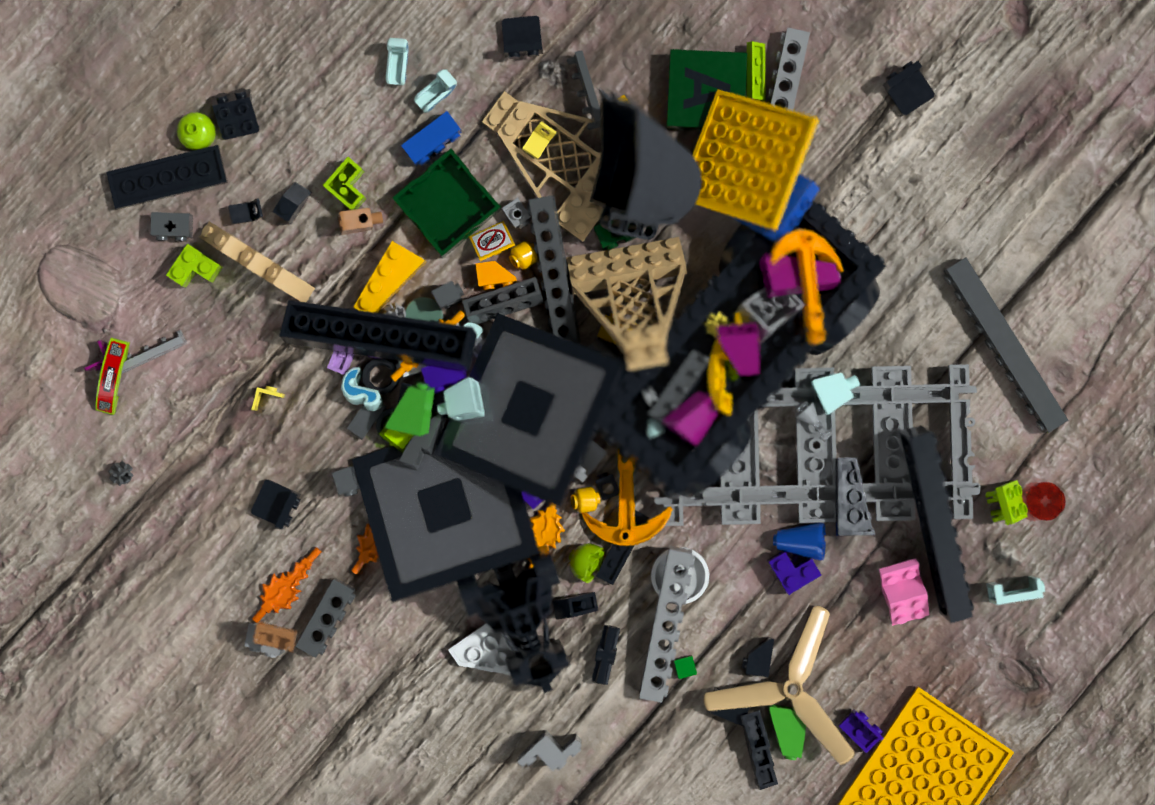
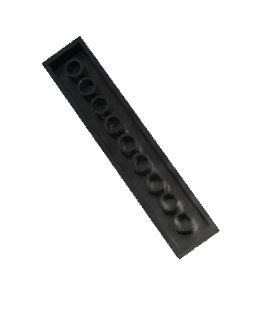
M288 300L279 337L286 344L469 371L477 333L473 327Z
M922 425L899 431L939 613L950 623L972 618L974 606L968 596V592H970L969 584L964 578L966 569L960 560L962 551L956 542V537H958L957 529L952 524L954 514L948 505L950 496L943 483L946 481L944 472L940 469V463H942L940 453L936 451L937 437L935 433Z

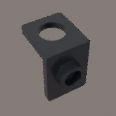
M259 198L249 203L228 206L231 224L253 222L263 217Z
M608 472L597 476L598 480H595V483L603 501L619 495V489L613 474L609 475ZM611 483L614 491L611 494H605L602 489L604 484Z

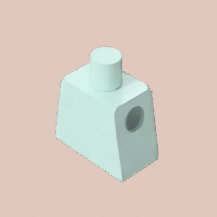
M842 372L810 382L825 415L830 414L852 399L851 389L860 386L856 375L845 379Z
M470 377L445 390V402L437 405L440 415L448 414L450 418L456 421L485 416L479 382Z

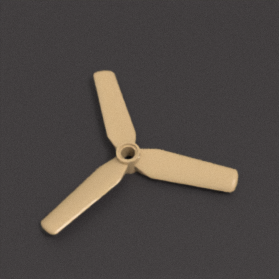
M821 606L813 607L789 663L787 682L782 684L767 681L707 692L703 698L706 709L714 711L773 705L783 699L790 700L798 718L840 765L849 762L855 754L816 699L805 693L802 684L811 674L830 616L829 611ZM788 685L796 687L797 692L795 695L788 693Z

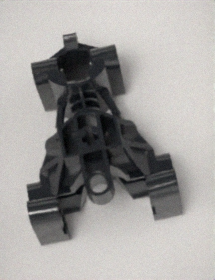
M546 544L539 547L540 554L530 557L533 568L525 571L524 568L521 569L517 579L511 564H508L503 568L494 569L500 586L488 581L487 585L478 587L475 576L456 582L468 617L478 614L479 618L491 627L495 634L503 635L506 639L505 642L513 651L514 656L505 660L515 687L521 684L538 686L542 688L544 694L553 691L550 683L564 668L570 666L560 639L551 642L549 640V627L546 617L552 611V586L561 582L554 560ZM544 619L543 636L537 634L536 630L541 626ZM506 634L518 637L519 643L515 646ZM543 653L547 662L529 668L528 665L530 663L528 659L536 654Z

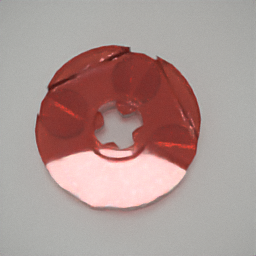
M1040 482L1030 487L1025 502L1030 515L1039 520L1048 521L1055 519L1064 510L1066 500L1064 493L1055 484ZM1044 496L1050 499V503H1047L1046 507L1041 503V499Z

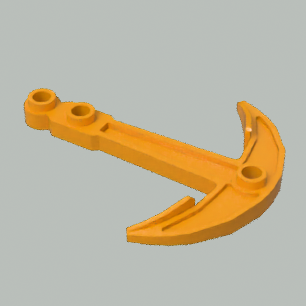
M798 230L784 235L775 244L770 262L774 264L784 254L792 250L797 251L804 298L805 325L808 329L807 339L811 344H817L823 341L825 332L821 329L823 326V314L818 301L814 254L820 255L818 259L822 262L834 263L839 273L843 271L837 254L824 238L811 231Z
M618 453V470L620 472L618 526H607L606 523L595 519L587 512L582 513V516L590 530L602 540L619 546H634L651 540L667 524L673 508L668 507L658 516L648 520V524L636 526L633 481L635 468L629 459L623 463V457ZM624 533L629 535L626 540L623 538Z

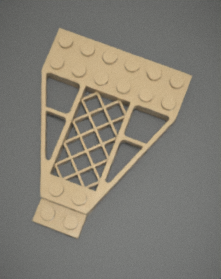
M504 91L482 123L498 134L538 198L542 197L539 191L549 178H552L571 192L557 211L559 225L565 231L584 242L593 227L600 220L603 207L590 202L601 152L597 153L579 140V136L585 130L587 124L593 123L592 119L517 101ZM546 113L584 122V125L576 135H572L547 117ZM535 115L540 118L532 120ZM542 121L544 124L546 122L556 129L559 143L548 144L546 146L548 158L537 160L521 149L520 138L530 137L532 134L531 123ZM529 124L531 134L521 135ZM560 133L571 141L561 142ZM517 139H518L519 147H517L516 145H514V143L517 141ZM573 144L575 154L563 156L562 145ZM576 145L586 152L577 154ZM560 146L561 156L550 158L549 147ZM517 153L546 174V177L538 187L534 185L516 156ZM588 155L590 165L579 167L577 157ZM591 155H592L594 158H596L595 161L593 162V164H592V160H591ZM575 157L577 167L565 169L564 159ZM562 159L563 170L552 171L551 161ZM549 161L550 170L543 166L540 162ZM588 169L581 179L579 170ZM577 170L579 181L567 182L566 172ZM564 172L565 181L556 174Z
M676 237L611 249L609 251L605 250L566 257L573 295L576 294L618 343L620 350L626 356L628 370L667 364L666 337L684 276L687 274L680 238ZM678 276L676 285L660 288L655 286L654 280ZM639 284L644 285L642 289L637 288ZM620 287L626 289L623 293L617 291ZM608 289L609 296L589 300L584 293ZM631 292L637 294L634 298L628 296ZM673 294L667 315L662 316L658 298ZM642 297L648 299L645 303L639 301ZM623 301L628 302L626 306L621 305ZM610 306L615 325H611L597 308ZM634 306L639 307L637 311L632 310ZM645 311L651 313L649 316L643 315ZM626 314L632 316L629 320L623 318ZM637 319L643 321L640 325L634 323Z

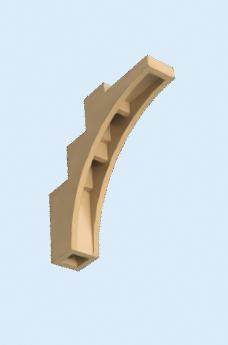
M210 221L203 228L199 238L300 302H307L315 289L313 286Z

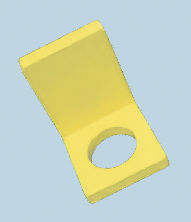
M541 121L522 149L534 158L539 159L557 132ZM541 128L547 130L550 134L545 133Z
M266 386L265 389L257 387L252 410H258L262 393L284 398L285 394L278 393L277 388Z

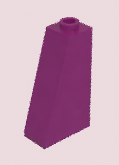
M764 254L759 264L768 298L803 293L798 258L782 256L776 263L772 264L770 262L771 254ZM815 261L818 291L834 289L840 282V273L836 269V265L834 263Z

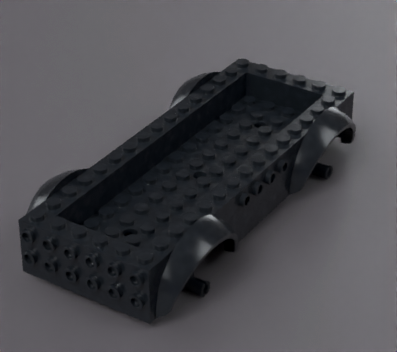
M812 200L810 207L804 212L799 224L794 227L792 232L799 228L811 231L824 238L837 254L843 271L840 273V282L834 289L818 291V301L823 314V326L821 329L825 332V338L817 344H811L808 341V329L805 325L804 308H802L777 331L759 344V374L747 376L739 375L738 373L735 377L729 373L730 368L725 366V392L732 396L731 415H727L719 410L698 446L683 440L668 426L662 424L664 432L649 438L647 420L650 416L648 414L656 403L652 402L651 406H648L641 390L646 391L647 387L650 386L658 400L693 350L710 360L718 336L714 338L712 334H707V326L704 323L709 321L708 317L711 314L715 316L719 312L722 316L728 317L729 325L733 323V315L742 303L765 287L759 261L764 254H772L776 243L741 223L722 253L719 263L720 275L718 277L714 275L707 283L709 287L705 291L701 289L694 297L696 301L692 305L688 303L681 311L683 315L679 320L675 318L671 322L665 346L668 363L628 370L626 356L622 353L617 358L625 362V366L595 432L604 436L605 442L611 447L614 445L624 459H629L633 463V467L640 473H645L648 476L647 479L654 486L658 485L667 498H672L675 501L679 496L688 498L695 496L721 478L734 465L749 444L752 437V427L748 419L758 408L762 410L770 402L767 398L771 394L776 395L782 388L780 384L784 379L789 381L796 373L793 369L797 365L801 367L807 361V354L819 355L836 346L862 323L875 306L880 296V288L876 277L887 266L884 264V259L877 254L874 255L866 243L858 241L850 229H845L841 226L840 220L835 216L831 217L822 204H816ZM795 250L783 255L798 258L797 251ZM814 254V255H815V261H820V260L818 259V256H820V255ZM803 293L795 294L804 303ZM708 372L690 397L697 392L703 394L710 393Z

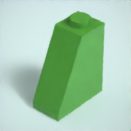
M417 382L416 385L410 386L388 420L386 429L417 436L428 434L435 388L428 387L427 383Z
M768 705V711L781 754L785 756V759L796 760L797 757L802 758L806 732L805 724L798 718L794 708Z

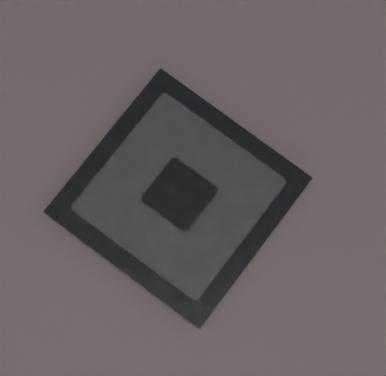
M497 313L469 376L479 382L485 416L460 421L450 418L435 454L561 509L625 366V362Z
M446 428L442 429L433 454H424L418 471L406 467L400 462V458L407 445L404 449H401L398 445H393L352 459L392 603L540 554L521 491L435 454Z

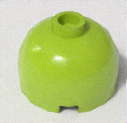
M191 112L184 115L177 125V136L180 142L186 148L193 151L209 147L216 137L213 121L207 115L200 112Z
M587 543L571 551L569 555L570 569L576 578L585 583H590L595 578L592 574L595 569L599 571L604 559V551H601L603 550L602 547Z

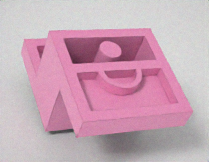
M917 559L879 569L881 589L889 608L892 626L904 624L914 619H922L929 615L928 595L920 577Z

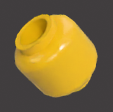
M523 241L513 247L509 256L513 266L523 270L536 263L538 259L534 244H530L527 241Z
M592 487L578 488L571 495L572 508L576 509L579 513L595 511L597 505L600 504V495Z

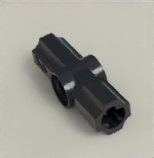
M604 625L601 641L596 651V663L592 682L608 685L611 668L614 665L617 652L616 645L620 633V628L611 625Z

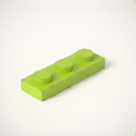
M747 42V98L766 101L765 43Z

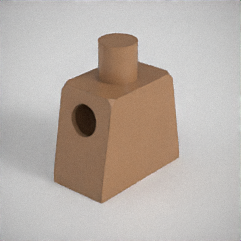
M370 208L340 211L338 214L341 235L370 231L373 228V224L383 223L382 212L371 213ZM359 218H364L366 222L361 223Z

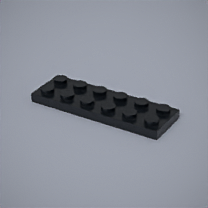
M219 145L106 172L116 210L228 183Z

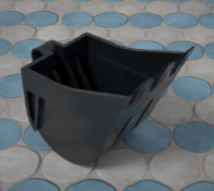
M597 88L601 95V154L590 202L603 207L600 217L602 228L617 234L651 240L656 236L659 224L670 225L677 223L695 205L701 189V172L698 163L686 149L668 135L662 127L629 98L622 96L623 101L613 92H609L610 97L602 89Z

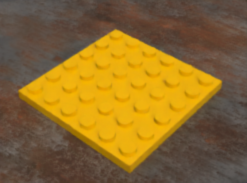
M717 89L692 154L701 172V189L695 205L776 231L819 119Z

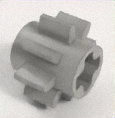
M397 303L384 307L386 312L383 314L406 317L405 309L400 305L397 306Z

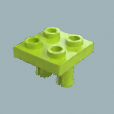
M1018 480L997 487L995 491L986 492V498L992 497L987 499L988 504L1000 502L1001 509L991 511V516H996L992 518L993 522L1005 520V524L1010 525L1028 517V509L1023 502L1022 488L1018 484Z

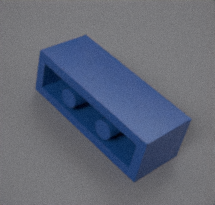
M446 111L401 146L416 166L419 164L422 166L430 160L429 157L432 154L442 152L445 149L444 145L449 141L453 143L459 139L462 131L448 111Z

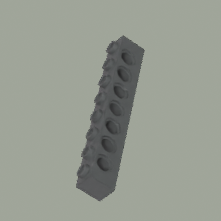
M551 195L530 199V204H527L529 216L532 215L533 223L530 224L531 232L536 236L534 248L536 254L539 253L540 258L537 264L539 272L543 274L541 287L543 291H546L547 296L544 302L546 310L550 312V318H548L549 328L553 329L554 335L581 345L555 197ZM543 211L548 215V219L544 223L539 220V214ZM546 230L551 233V239L548 242L542 238V234ZM549 249L555 254L554 259L551 261L546 258V252ZM552 268L558 271L556 279H552L549 276ZM556 287L562 292L560 298L553 296V289ZM559 306L565 310L563 317H559L556 314V309ZM562 325L566 326L569 330L567 336L560 334L559 329Z

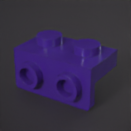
M853 709L838 726L862 750L868 753L879 740L882 741L884 739L880 735L883 731L876 724L871 726L867 722L869 718L861 710L857 712Z

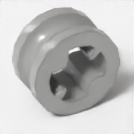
M650 386L647 387L646 391L641 390L648 406H651L652 402L656 403L658 401Z

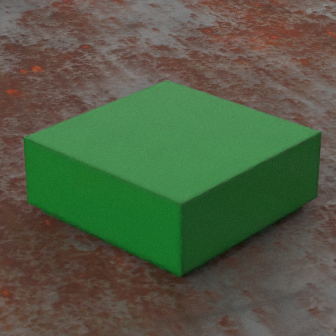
M692 655L674 660L678 679L697 675Z

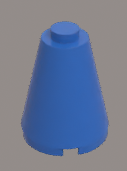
M818 522L778 530L777 534L773 535V545L777 546V550L819 561L823 560L826 549L825 523Z

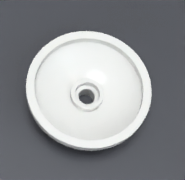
M668 550L658 556L651 571L652 584L658 595L660 593ZM692 550V556H695L694 566L689 568L688 573L691 575L690 586L685 588V593L688 594L686 604L698 599L706 590L709 582L707 563L694 550ZM676 565L673 568V570L675 572H677L678 570L683 571L684 567L682 565ZM674 583L670 586V589L678 591L680 585Z

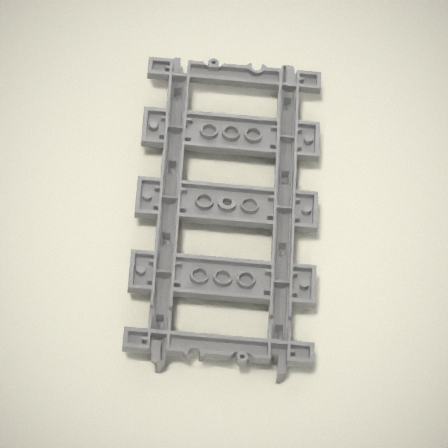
M969 364L948 365L949 384L912 385L911 366L871 367L872 386H857L851 389L853 398L843 405L872 404L874 483L862 484V488L866 495V502H875L876 521L915 520V500L899 431L913 428L912 403H949L951 481L943 483L945 489L948 490L950 500H952L954 519H973L972 495L980 493V485L972 483V470L975 468V465L967 463L969 456H975L971 452V431L967 427H973L975 420L974 418L966 417L970 414V399L959 400V394L977 393L975 386H969ZM795 368V388H781L776 395L771 394L767 398L770 402L765 407L795 406L796 415L803 408L805 409L808 404L814 403L819 420L817 423L810 425L796 418L797 485L760 486L757 409L748 419L752 427L751 440L734 465L720 478L721 487H708L695 496L689 498L679 496L675 501L667 497H654L655 504L663 505V512L668 507L673 508L665 526H683V506L721 505V525L761 524L760 504H798L799 523L836 522L835 410L825 415L810 383L813 380L834 375V368ZM816 441L820 444L818 449L813 447V443Z

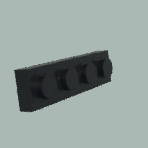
M635 510L636 526L647 524L649 517ZM624 533L623 538L625 540L629 536L628 533ZM613 544L596 577L613 585L634 546Z

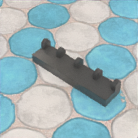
M577 51L574 57L567 59V63L569 65H576L578 73H574L571 76L573 80L580 79L583 90L578 91L577 96H585L588 107L583 108L582 112L583 114H591L593 123L587 124V129L591 130L601 127V110L583 51Z
M693 350L648 415L665 426L662 422L664 418L679 407L710 360Z

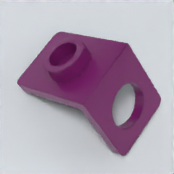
M99 340L97 342L105 356L107 346L103 340ZM103 360L85 367V371L101 370Z

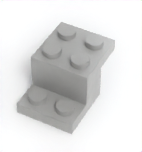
M546 730L518 756L517 762L522 767L526 764L530 766L537 759L538 755L552 771L556 768L560 770L567 763L566 760L570 755L574 757L581 751L582 740L576 734L562 747Z

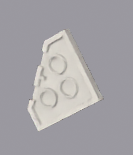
M484 624L448 649L459 666L511 675L505 659L514 656L513 651L505 642L506 639L503 635L495 634L487 624Z

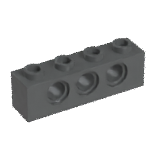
M536 277L463 300L467 318L470 323L475 324L493 320L497 313L505 316L544 303Z
M334 578L295 647L315 658L319 654L323 655L328 646L325 644L328 637L332 639L337 630L335 628L337 621L341 622L346 614L344 609L347 603L351 605L356 596L353 594L355 588ZM333 597L341 599L340 607H335L332 604ZM326 613L332 617L330 624L323 621V615ZM318 630L322 633V640H316L313 637L314 631Z

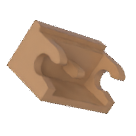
M259 622L256 625L253 642L293 652L298 631Z

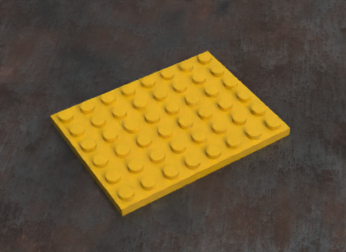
M917 686L884 734V739L880 740L837 805H979L1014 751Z

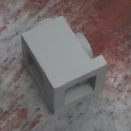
M518 197L502 208L515 229L518 227L523 229L530 223L531 216H529ZM516 211L521 212V216L519 218H516L514 216V213Z

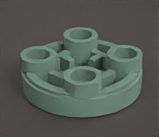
M417 298L410 302L405 310L407 318L438 322L439 319L443 320L442 310L438 303L431 298Z

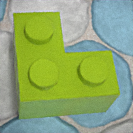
M347 157L323 186L350 210L358 209L366 200V197L353 187L364 174V170Z
M187 243L166 276L186 288L196 273L213 283L223 267Z

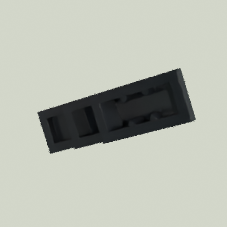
M760 710L742 715L743 731L758 789L762 790L777 785L778 781L773 768L775 765L769 749L771 746Z

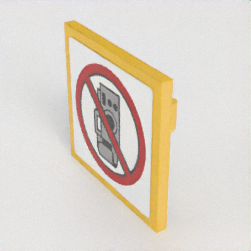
M504 221L469 237L480 261L515 246Z

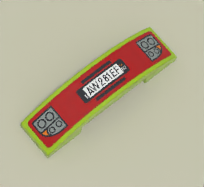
M110 338L98 382L95 406L97 411L115 415L124 362L127 359L130 342Z

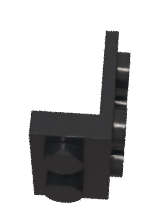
M538 16L505 18L502 20L505 57L517 59L525 55L537 57L539 54H543L540 19Z
M919 60L915 63L910 61L902 67L903 71L897 74L895 71L887 76L886 79L888 81L883 85L904 116L910 114L935 96L934 91L920 72L923 66Z
M241 88L235 90L234 93H220L213 97L212 107L224 140L259 132L250 89L245 90Z
M267 479L262 485L251 513L275 524V527L283 530L290 526L293 520L291 515L294 509L297 510L300 505L301 499L299 498L301 494Z

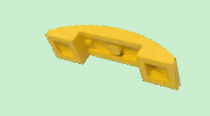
M717 338L709 361V389L716 407L725 414L731 415L732 396L725 392V361L730 360Z

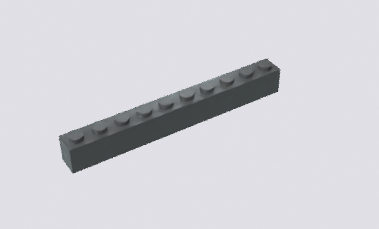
M967 257L944 270L946 282L949 285L952 284L956 290L954 291L956 298L959 301L962 300L966 306L964 308L966 314L969 317H973L976 322L974 324L976 330L980 334L983 333L986 338L984 340L985 344L990 350L993 349L995 352V360L1000 366L1003 365L1005 368L1007 379L1015 384L1017 395L1027 403L1025 407L1030 415H1034L1037 419L1035 423L1040 431L1049 433L1069 421Z

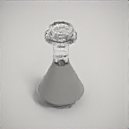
M806 400L795 409L797 413L795 417L813 425L821 435L819 440L825 441L832 435L831 429L826 430L819 422L813 402L809 404Z

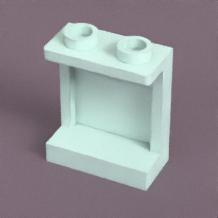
M1028 576L1029 588L1003 592L1002 584L996 582L986 583L989 602L1000 605L1042 598V592H1045L1044 582L1040 581L1038 577Z

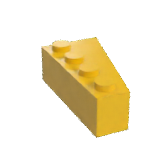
M392 241L353 308L360 311L378 313L409 279L427 263L426 260Z

